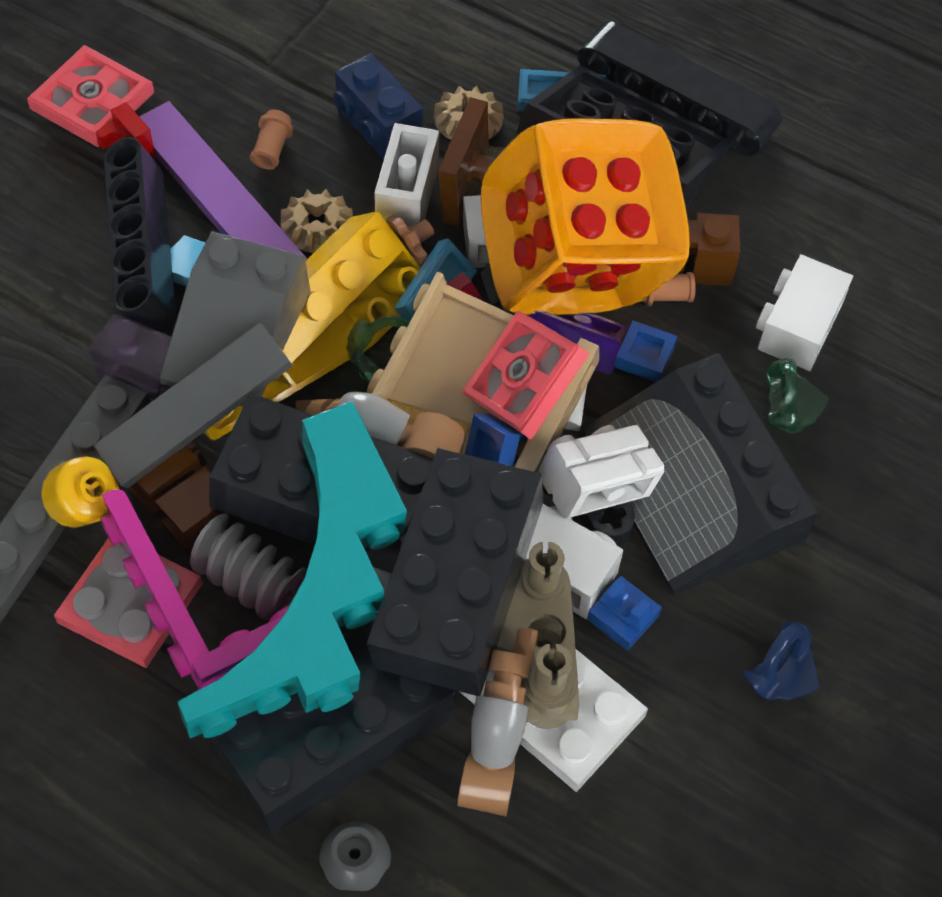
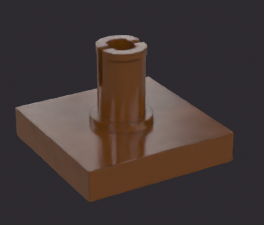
M470 97L439 167L442 223L460 227L463 220V197L473 196L478 182L483 181L487 169L496 159V157L489 156L487 101Z

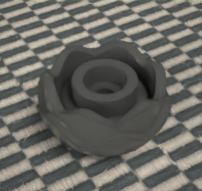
M350 821L335 827L326 836L320 849L319 862L327 880L336 889L368 891L379 883L381 877L389 868L391 852L386 838L379 829L366 822ZM352 851L360 853L358 859H352L349 855Z

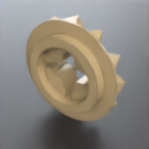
M458 86L454 94L443 92L441 102L435 103L434 122L437 129L445 137L452 140L463 115L462 109L466 108L470 97L488 102L489 139L500 131L504 120L503 105L495 101L493 92L481 94L477 86L472 91H465Z
M307 189L301 198L291 196L288 207L281 209L280 224L283 232L299 250L314 253L350 217H353L352 208L346 206L343 196L332 197L327 189L321 194H312ZM308 214H312L315 217L324 214L325 223H321L318 220L309 223Z

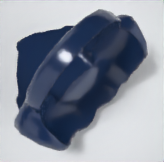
M792 621L783 624L779 636L771 645L763 663L756 666L753 671L743 670L741 672L758 695L767 700L789 701L809 695L819 689L817 670L813 660L814 654L810 649L811 632L807 625Z

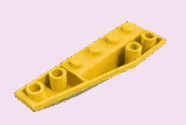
M378 211L350 217L306 260L311 292L283 350L293 366L269 383L262 397L275 402L282 401L372 347L401 318L394 308L420 270V266ZM238 406L207 429L205 434L211 440H217L232 431L243 407Z

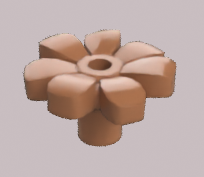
M393 214L386 219L387 224L421 268L428 257L421 243L434 235L433 227L426 219L410 227L405 225L402 218L396 217Z

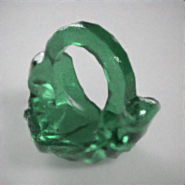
M392 315L380 317L371 323L364 319H359L354 324L347 337L346 350L348 351L347 356L351 360L352 367L359 371L361 378L370 382L378 369L383 370L370 352L365 349L375 333L387 326L408 327V321Z
M784 358L773 362L767 372L771 387L769 393L771 409L769 411L770 419L768 424L789 433L800 432L805 427L816 422V419L824 411L829 398L809 383L806 378L797 374L795 360Z

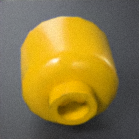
M84 456L68 460L52 469L43 482L41 497L45 510L53 520L63 526L78 528L101 521L100 517L109 514L102 495L119 489L117 479L104 462L100 459Z

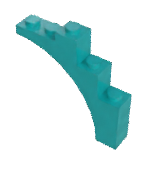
M353 401L302 420V445L315 478L319 507L317 540L306 576L283 618L255 651L219 680L178 701L181 719L190 739L200 734H203L204 738L221 735L236 725L235 719L256 710L260 715L274 712L288 704L291 700L290 696L295 693L298 694L307 713L319 707L322 712L335 710L351 701L354 697L352 693L359 690L360 671L339 627L345 625L347 629H355L369 623L377 616V611L384 596V589L365 548L370 547L371 550H379L397 541L400 534L404 533L407 510Z

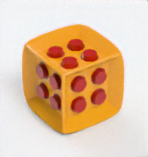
M588 118L560 119L540 123L527 128L513 139L493 161L484 175L481 188L483 230L493 283L501 305L506 311L516 313L519 310L526 315H531L535 311H545L553 315L600 313L619 309L640 302L677 275L687 262L690 238L681 182L670 141L662 127L638 120Z

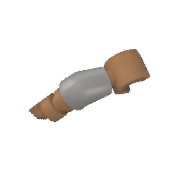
M349 392L344 394L342 398L335 400L296 401L297 410L311 415H317L353 401L371 437L398 445L432 459L437 448L459 453L464 440L463 428L448 416L436 412L419 413L411 424L408 422L410 417L408 413L381 396L371 393Z
M518 628L513 652L492 651L488 670L494 673L493 681H486L483 696H476L471 720V752L468 755L463 770L457 803L459 807L507 816L515 774V757L524 734L529 707L523 705L526 689L520 686L522 679H529L538 631L535 629Z

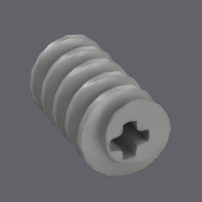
M227 513L220 514L212 519L197 537L190 558L192 570L201 575L206 574L210 583L216 586L222 585L224 593L233 598L238 597L240 604L248 609L255 608L257 616L261 619L270 620L275 613L290 606L306 576L307 568L303 567L291 576L290 573L294 565V559L285 556L276 565L273 564L278 554V548L270 544L258 553L262 537L254 533L242 542L246 526L237 522L226 530L230 515Z

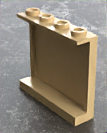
M436 272L430 285L424 283L419 289L413 303V310L416 312L408 327L401 326L396 332L390 346V353L393 355L385 370L378 369L368 385L367 393L379 395L410 415L408 422L411 424L414 418L423 412H436L448 416L463 428L464 440L459 453L465 454L473 415L493 414L462 394V391L514 315L447 285L444 274ZM580 338L577 345L587 351L589 356L533 438L519 441L516 455L519 458L514 467L538 473V469L547 453V448L553 441L561 437L599 362L598 345Z

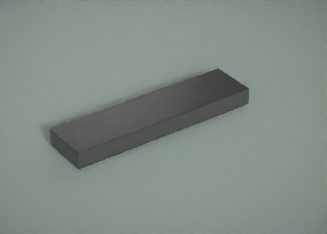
M259 322L93 446L119 484L128 489L247 401L250 393L256 394L290 369L293 364L266 327Z

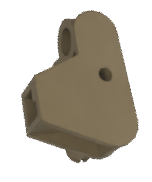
M539 542L532 547L528 561L523 564L496 650L513 652L518 628H532L538 631L529 679H522L520 687L526 689L523 704L529 707L526 722L537 728L549 730L558 728L567 721H577L579 689L571 584L568 572L563 567L565 556L559 545L553 542H548L547 553H543V542Z

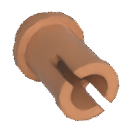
M269 110L265 115L261 116L258 122L260 132L254 149L250 154V160L256 166L269 170L278 166L285 140L290 138L293 133L291 118L280 110Z
M687 272L686 274L675 275L670 281L640 302H644L645 306H652L653 301L693 302L695 297L694 274Z

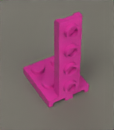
M115 489L102 495L109 514L100 517L101 523L113 546L123 543L129 557L123 559L122 563L134 588L137 589L144 585L152 600L144 605L156 631L159 633L163 630H168L175 645L167 648L178 674L181 678L190 674L198 690L219 680L257 649L283 618L289 606L275 613L270 618L269 623L251 632L240 630L232 633L222 640L218 648L209 652L126 493Z

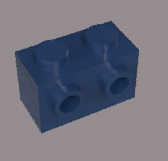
M372 53L335 71L336 92L333 94L337 109L383 160L394 123L423 128V107Z

